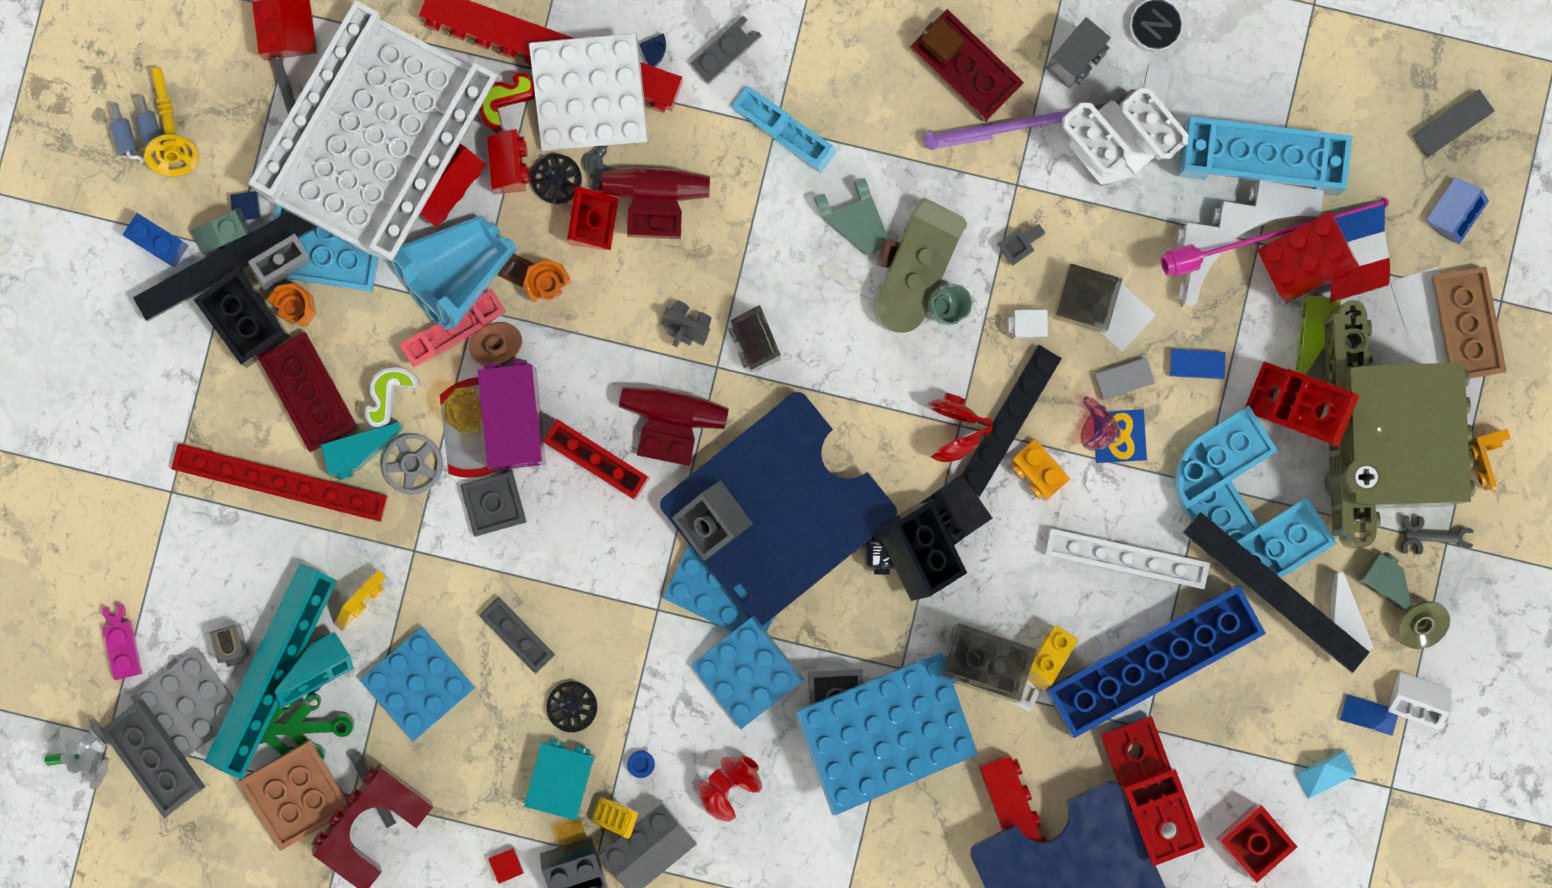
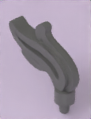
M609 145L598 146L585 159V169L593 181L592 185H590V188L593 190L601 186L603 171L614 170L612 167L603 164L602 158L606 155V149Z

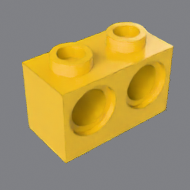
M1055 625L1045 636L1022 677L1045 691L1053 684L1079 639Z

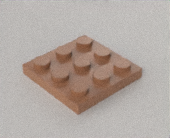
M311 739L238 781L280 851L327 825L332 815L337 810L342 811L348 804L346 796Z

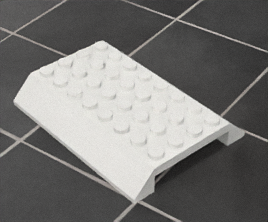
M355 0L248 185L277 206L366 253L393 261L498 75L476 63H473L472 67L426 44L381 20L379 12ZM361 130L365 132V142L351 135Z

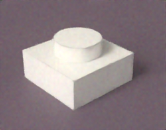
M1017 674L1005 701L1030 712L1034 707L1041 688Z

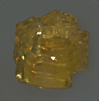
M456 388L444 402L445 421L462 434L480 432L479 420L482 419L481 401H477L476 388Z

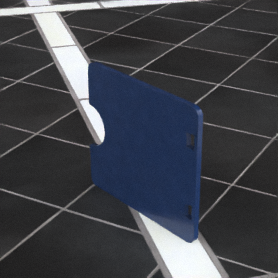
M801 392L790 394L667 493L660 502L662 512L700 557L672 517L702 492L722 481L753 525L703 562L749 619L755 616L761 625L770 621L878 533L876 530L878 526L897 516L896 506L868 472L856 478L845 479L837 477L827 470L822 460V446L826 437L833 429L807 396ZM740 583L751 595L745 602L733 589Z
M1114 781L1103 782L1066 800L1068 807L1067 824L1064 830L1054 839L1048 841L1032 840L1026 837L1015 824L975 843L970 849V857L985 888H1166L1157 867L1152 866L1125 796L1120 786Z

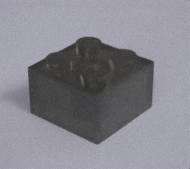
M1070 264L1066 270L1053 319L1101 333L1107 332L1123 278Z

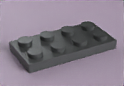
M143 699L136 701L101 729L104 736L163 818L172 814L206 787Z

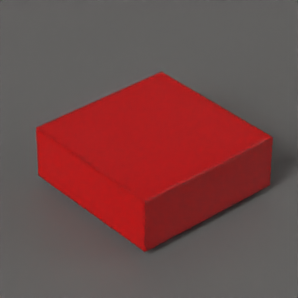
M515 848L488 858L498 884L525 873Z

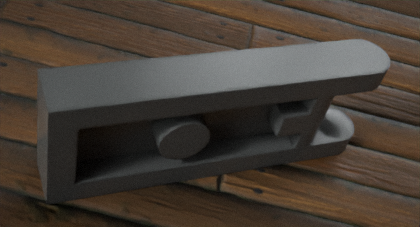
M745 16L741 17L691 62V66L708 84L762 37L759 32H756L750 38L741 29L748 21Z

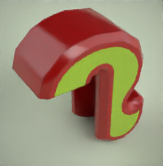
M526 73L513 75L512 80L515 84L512 86L503 82L494 83L479 109L481 118L488 129L496 134L504 132L498 108L534 100V81L530 75Z

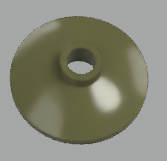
M1425 601L1409 608L1401 617L1398 624L1399 638L1407 647L1412 649L1431 647L1438 643L1447 633L1450 626V615L1446 608L1438 602Z

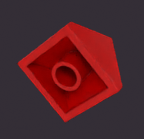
M575 186L567 237L569 244L611 250L619 198Z

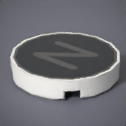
M1145 0L1135 8L1130 17L1129 28L1132 39L1139 47L1149 52L1168 50L1176 44L1182 34L1183 20L1181 13L1173 3L1167 0Z

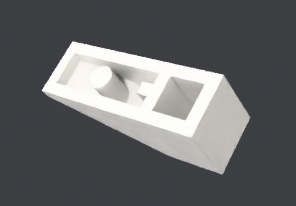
M1344 572L1334 573L1332 576L1329 618L1363 647L1370 650L1374 647Z

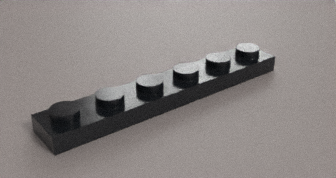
M1041 345L1037 346L992 422L991 434L983 437L962 473L978 497L983 493L1062 359Z

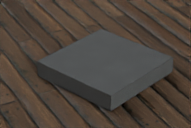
M513 470L460 485L474 537L527 523Z

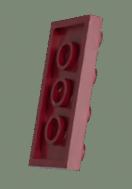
M946 9L933 23L936 24L942 19L964 39L963 46L944 65L921 44L923 35L909 49L987 122L1024 82L956 16Z
M306 332L258 358L310 453L321 448L322 444L332 442L358 427Z

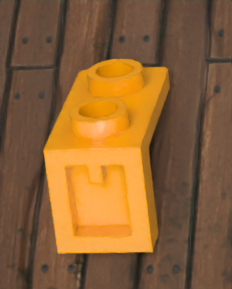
M1508 429L1479 436L1470 441L1469 452H1472L1473 460L1477 461L1479 468L1477 478L1480 485L1484 486L1486 491L1496 489L1497 484L1485 446H1487L1488 451L1504 447L1502 441L1511 439Z

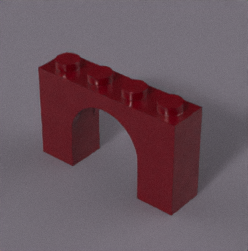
M381 763L376 768L371 767L363 777L365 782L360 789L355 788L346 799L348 804L342 811L337 810L328 822L330 824L325 833L319 832L311 843L313 846L311 849L312 855L356 888H370L382 873L381 866L357 849L350 839L351 826L358 815L371 808H386L417 829L433 809V804L428 798Z

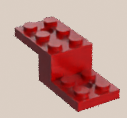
M1263 361L1245 407L1250 406L1257 417L1338 447L1360 395L1289 368L1287 370ZM1277 389H1280L1279 392H1278V395H1277V397H1276V400L1274 401V400H1273L1274 392H1275ZM1325 405H1327V415L1323 418H1320Z
M1152 716L1100 734L1116 780L1133 813L1152 866L1205 848L1176 769L1170 766ZM1133 743L1140 744L1143 749L1142 755L1137 759L1131 758L1128 754V748ZM1169 822L1173 823L1176 827L1175 835L1171 838H1165L1161 832L1163 825Z

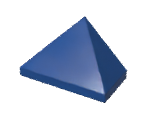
M1347 694L1340 721L1393 736L1398 715L1388 712V706Z

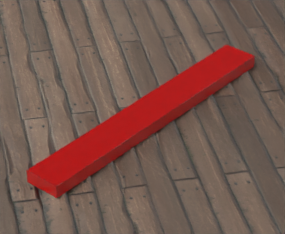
M179 443L171 470L382 522L388 499L386 495Z

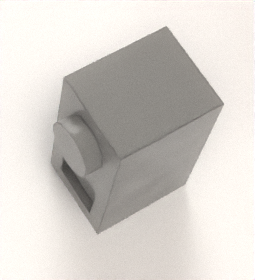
M294 233L248 261L250 271L265 291L310 264V256Z

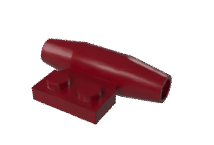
M635 167L603 171L602 193L633 200L628 208L627 237L681 239L682 210L677 201L709 198L710 176L680 169Z
M623 386L619 401V408L649 419L641 431L637 456L686 466L691 464L695 444L692 428L725 429L729 412L728 407L702 397L656 387Z

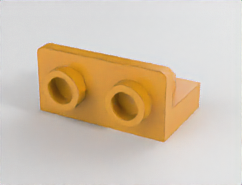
M1036 439L1010 460L1014 464L1011 467L1013 472L1020 479L1025 477L1030 482L1031 486L1029 489L1039 500L1042 497L1046 501L1049 500L1052 495L1071 480Z

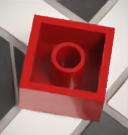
M1255 803L1215 838L1245 874L1256 883L1298 847L1266 809L1258 803Z

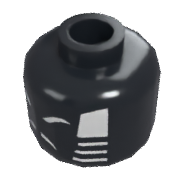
M873 536L872 541H868L865 544V566L869 569H874V575H890V569H895L881 538Z

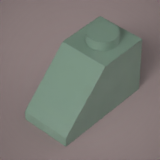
M240 208L191 230L203 255L252 232Z
M1387 552L1384 555L1382 553L1374 554L1357 581L1402 611H1407L1411 608V601L1404 568L1397 564L1399 560Z

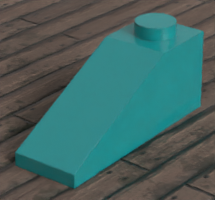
M397 422L322 444L321 448L329 476L337 477L338 481L354 477L353 472L365 466L404 430L403 424Z
M335 631L329 635L321 636L316 642L312 643L276 688L274 693L281 708L354 669L351 657Z

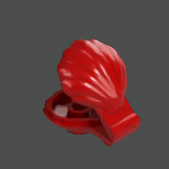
M945 393L943 399L929 401L927 403L929 408L938 414L958 421L987 426L978 432L950 442L939 448L930 457L939 462H954L962 459L977 447L981 436L991 434L993 428L992 420L977 416L974 411L964 405L966 401L964 398L951 393Z
M742 755L740 759L737 757H722L720 760L722 768L716 769L709 776V782L702 780L698 783L697 792L701 806L716 820L731 822L736 818L735 811L728 801L729 789L740 787L753 793H759L762 790V782L757 773L759 766L752 758Z

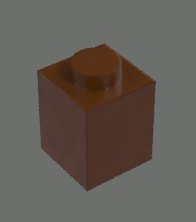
M942 19L936 24L931 22L921 33L924 36L921 44L944 65L958 52L964 43V39Z

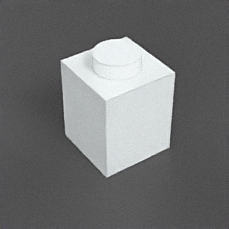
M1015 310L1013 317H1008V333H1013V340L1046 339L1048 337L1047 310Z

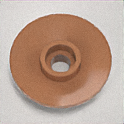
M490 324L480 329L473 336L469 347L470 354L474 361L484 366L490 363H500V365H503L517 356L521 350L523 339L520 331L511 324Z

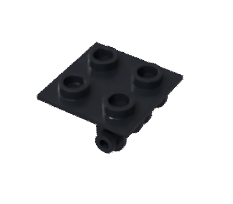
M963 474L920 502L924 503L933 500L954 545L993 519Z

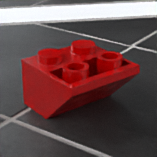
M517 129L488 136L491 189L493 193L525 192L526 184H530L529 167L527 168V164L523 160V157H528L527 142L524 136H520Z

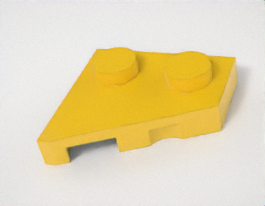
M377 570L342 606L335 621V625L341 631L354 618L357 619L367 608L366 604L371 598L375 600L384 591L385 588L382 585L386 576L380 570Z

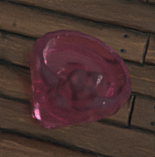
M1085 396L1082 401L1091 414L1082 427L1081 444L1090 451L1106 449L1116 443L1121 437L1119 423L1107 411L1105 406L1100 405L1095 399Z

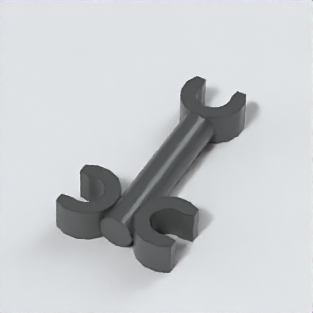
M1403 516L1402 525L1405 529V541L1401 545L1402 554H1408V546L1414 544L1416 555H1421L1423 553V545L1420 541L1456 543L1459 547L1465 549L1473 547V544L1463 541L1465 533L1474 532L1471 528H1463L1458 532L1421 530L1425 521L1423 517H1417V525L1415 527L1409 524V516Z

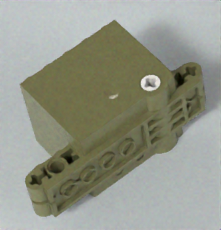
M1350 300L1335 308L1330 316L1323 320L1326 382L1360 396L1339 446L1329 444L1330 470L1325 477V488L1331 497L1332 536H1339L1343 546L1353 549L1367 547L1375 541L1377 528H1380L1381 525L1380 513L1376 512V509L1445 507L1471 502V497L1475 493L1474 481L1470 480V469L1473 468V454L1469 452L1468 443L1472 439V427L1467 422V413H1470L1471 401L1469 397H1466V386L1469 385L1470 376L1468 369H1465V362L1369 366V363L1373 362V349L1368 345V336L1372 334L1371 320H1367V312L1364 305L1359 301ZM1346 338L1350 340L1352 348L1347 346ZM1355 532L1359 533L1360 537H1355Z

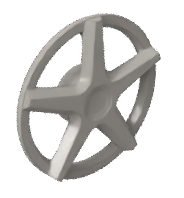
M408 434L395 439L388 446L383 456L382 469L387 482L395 490L404 494L416 495L428 491L438 482L443 469V459L440 450L433 441L422 435ZM418 439L427 444L417 453H413L405 440ZM398 444L403 456L402 461L387 465L390 451ZM432 450H434L438 460L437 472L424 464V460ZM405 472V489L396 485L390 478L389 473ZM418 474L433 479L425 487L413 490Z

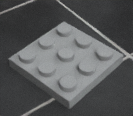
M199 649L194 650L130 697L134 703L140 699L144 700L185 759L217 736L234 700L232 694Z

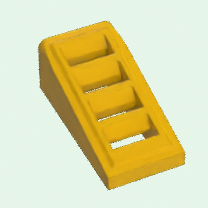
M600 797L592 816V822L625 838H630L638 812L618 801Z

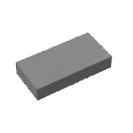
M1147 358L1094 374L1102 400L1155 383Z

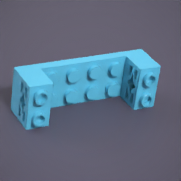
M1190 116L1184 124V130L1189 136L1188 144L1181 148L1178 177L1205 180L1209 175L1300 185L1323 190V194L1334 196L1340 195L1347 189L1352 136L1193 116Z

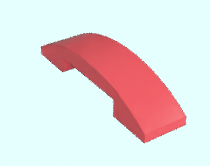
M491 288L479 297L453 330H450V328L445 330L438 324H435L424 332L420 331L399 344L413 368L475 334L506 311Z

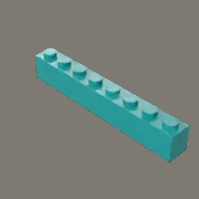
M299 563L206 756L205 763L226 774L243 779L279 704L274 691L302 656L338 580Z

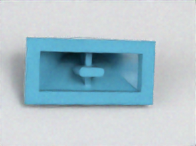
M1345 750L1296 773L1307 798H1311L1357 775Z

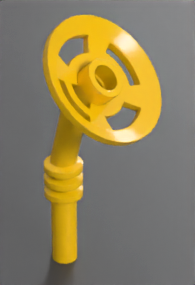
M152 68L151 72L158 98L155 101L156 104H159L157 109L160 110L158 114L162 116L165 135L158 136L148 143L144 152L145 162L152 171L166 177L184 176L197 167L199 163V150L190 139L176 135L172 115L174 109H171L173 103H170L172 99L167 94L162 68ZM185 143L191 148L192 156L188 154V148ZM152 151H155L156 157L160 161L159 163L153 159ZM160 151H164V157L161 155ZM182 160L186 163L180 167H169V163H177Z

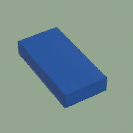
M1172 349L1170 355V377L1223 380L1225 379L1226 352Z

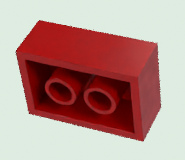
M1330 211L1257 249L1279 296L1286 304L1360 266L1337 220Z

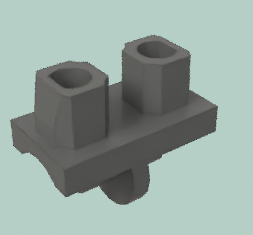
M677 300L671 308H666L661 325L669 328L666 334L675 338L672 346L678 348L681 342L690 346L693 341L704 346L710 332L711 316L699 312L695 320L686 317L689 306L680 300Z

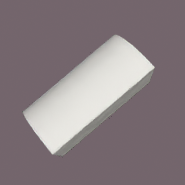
M1400 672L1390 696L1388 712L1439 730L1450 713L1452 690Z

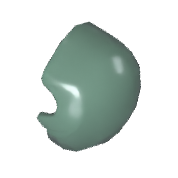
M946 284L938 287L930 295L928 308L931 316L939 324L954 325L970 315L973 302L969 291L962 285Z

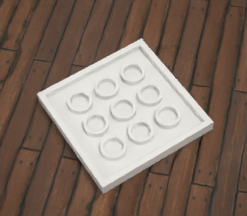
M637 33L529 43L542 151L649 141Z

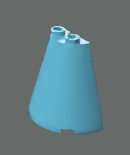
M480 215L402 245L391 263L399 278L404 277L405 284L409 287L407 291L420 308L445 330L448 328L453 330L517 249L511 239H505L503 236L499 237L500 231L493 222H488Z

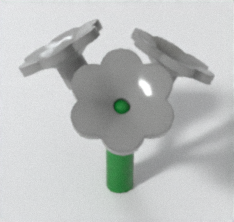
M88 718L86 724L89 733L83 737L84 740L68 742L65 745V752L47 755L45 757V764L47 766L65 764L70 773L74 774L82 771L90 775L91 782L89 787L94 790L100 787L103 778L108 772L109 758H101L96 766L93 765L91 762L96 758V752L90 748V745L96 740L102 746H109L110 743L102 733L101 729L103 727L100 726L98 721L94 718L92 720Z

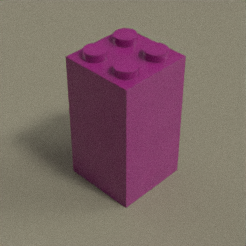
M527 360L512 361L511 366L508 367L500 366V363L485 364L484 369L478 370L487 467L495 471L547 465L545 445L542 442L544 435L537 369L532 364L527 363Z

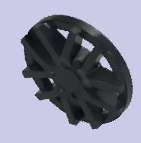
M558 153L546 155L533 169V189L547 203L563 204L572 200L574 191L569 195L564 189L566 184L571 186L574 191L575 186L581 187V171L576 162L568 156ZM556 159L557 167L551 169L548 160ZM559 159L566 160L569 163L561 168ZM543 163H546L548 171L538 169ZM573 165L576 171L566 175L565 171ZM536 174L546 175V180H536ZM576 175L578 178L577 185L569 181V179ZM537 185H546L543 193L540 192ZM550 188L554 190L552 199L546 197ZM559 190L566 198L556 200Z
M570 681L562 683L553 689L548 697L546 708L548 717L555 727L565 732H579L593 722L598 706L596 697L588 686L580 682ZM573 686L570 696L562 688ZM577 686L584 689L579 698L574 696ZM558 691L565 697L562 702L554 697ZM586 692L590 695L592 702L582 701ZM553 700L560 707L551 711V702ZM583 705H593V712L582 711ZM561 710L564 715L556 721L552 714ZM581 715L591 716L583 725ZM577 717L580 727H572V718ZM565 718H567L569 728H566L560 725L559 723Z

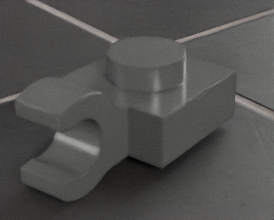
M1040 224L1026 234L1017 229L997 243V246L1011 266H1014L1035 251L1031 243L1041 238L1046 232Z

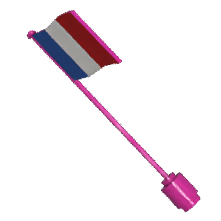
M1383 197L1381 201L1333 214L1360 266L1330 281L1329 303L1389 285L1390 259L1385 236V208L1389 205L1387 198ZM1308 222L1201 252L1193 244L1168 250L1166 254L1161 255V267L1166 276L1172 275L1173 277L1197 271L1203 263V257L1283 235Z

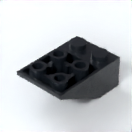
M592 837L540 853L541 869L548 888H608Z

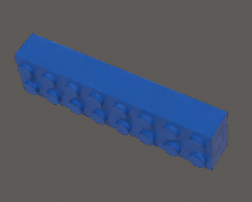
M1233 586L1051 685L1046 689V692L1069 735L1072 738H1076L1265 635L1266 632L1241 587Z

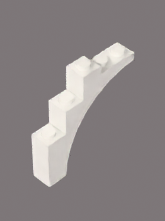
M1258 181L1255 187L1250 188L1248 202L1252 203V206L1223 201L1219 208L1214 210L1212 223L1216 224V227L1187 222L1183 229L1178 231L1177 245L1182 247L1193 244L1201 252L1229 245L1236 238L1250 230L1272 222L1287 220L1312 221L1320 217L1324 191ZM1221 252L1203 257L1200 269L1187 273L1186 283H1181L1179 299L1183 300L1182 307L1193 308L1197 305L1202 283L1211 265Z

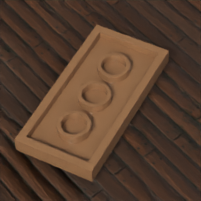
M1487 267L1432 276V285L1447 363L1465 362V369H1468L1470 379L1507 372Z

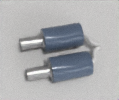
M144 95L135 97L139 114L135 116L143 147L146 148L148 143L154 138L161 136L155 113L148 111ZM118 103L110 104L109 107L114 122H111L109 126L118 156L127 155L130 159H139L140 163L145 162V158L143 159L139 155H131L137 152V147L129 120L122 118Z

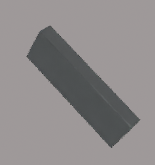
M1479 89L1412 137L1428 158L1495 112V110Z
M499 596L479 615L535 674L556 655Z

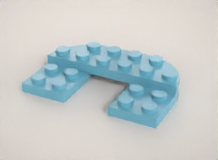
M1247 406L1200 435L1188 445L1177 465L1175 475L1176 492L1182 508L1191 521L1199 512H1202L1275 574L1282 577L1337 543L1308 497L1263 525L1259 526L1231 481L1272 456L1278 450L1251 407Z

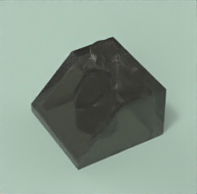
M760 305L730 320L732 327L728 328V332L733 344L739 342L742 352L738 353L743 368L749 367L752 373L781 361V354Z

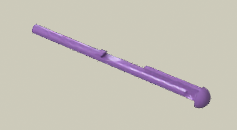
M1106 104L1095 105L1094 107L1099 111ZM1071 110L933 134L931 129L924 134L923 144L927 149L935 150L993 139V134L1040 126V128L1047 127L1050 124L1062 122V118Z

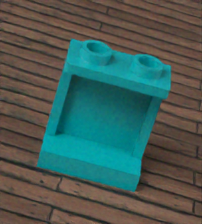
M549 738L548 743L542 742L540 745L524 807L577 821L580 816L581 805L595 756L590 754L591 749L576 745L574 750L564 747L565 742Z

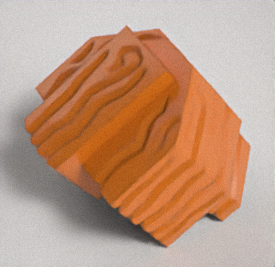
M543 259L528 267L523 286L534 303L544 297L547 301H551L555 297L557 298L559 295H562L561 288L572 283L563 264Z
M297 283L276 286L267 299L269 303L279 309L278 315L293 325L297 322L306 328L316 315L314 295Z

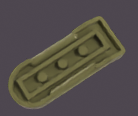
M927 198L920 199L911 213L894 259L874 298L873 308L876 319L885 329L892 332H910L923 322L929 309L930 295L938 288L959 238L967 227V222L962 216Z

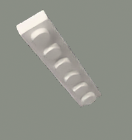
M1056 529L1049 530L1044 554L1050 557L1203 590L1205 589L1210 563Z

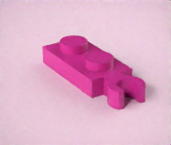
M117 604L118 614L116 616L111 615L109 607L103 608V615L110 622V626L103 627L114 680L143 674L132 621H123L126 614L123 604Z

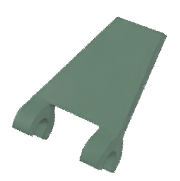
M863 178L854 182L860 200L831 211L825 194L816 197L814 201L821 216L867 256L881 250L883 239L889 240L872 199L866 179Z

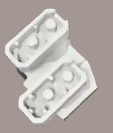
M1149 88L1131 89L1117 102L1111 99L1099 111L1092 103H1079L1062 118V128L1072 139L1067 145L1101 186L1135 176L1134 174L1153 158L1158 160L1171 159L1175 153L1188 144L1189 135Z

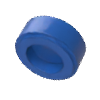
M636 751L628 759V770L637 778H645L653 772L655 760L647 751Z

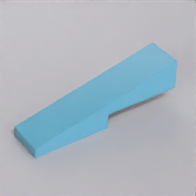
M746 86L731 106L733 110L820 173L836 154L833 145L791 118L789 113L749 86Z

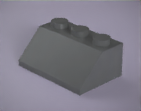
M662 802L634 825L630 838L620 836L598 856L625 888H645L696 846L697 842L667 805Z

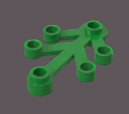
M309 693L304 699L302 706L286 723L274 724L283 712H289L292 709L294 702L290 703L289 707L283 708L278 704L259 744L267 743L280 755H283L294 747H288L276 735H287L297 745L309 740L304 734L333 732L336 736L346 737L354 728V720L349 714L341 713L336 715L333 721L302 722L311 711L317 710L321 704V697L317 693ZM308 699H316L317 705H310L308 703ZM344 723L347 729L341 731L338 729L337 724ZM315 745L324 759L326 755L325 749L320 745Z

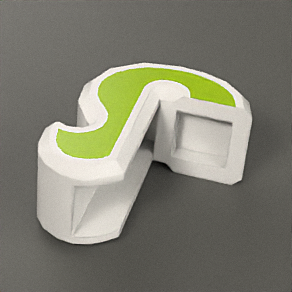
M393 367L382 369L374 375L370 383V394L376 406H367L365 409V417L370 425L380 428L393 423L395 387L421 388L420 380L411 371Z

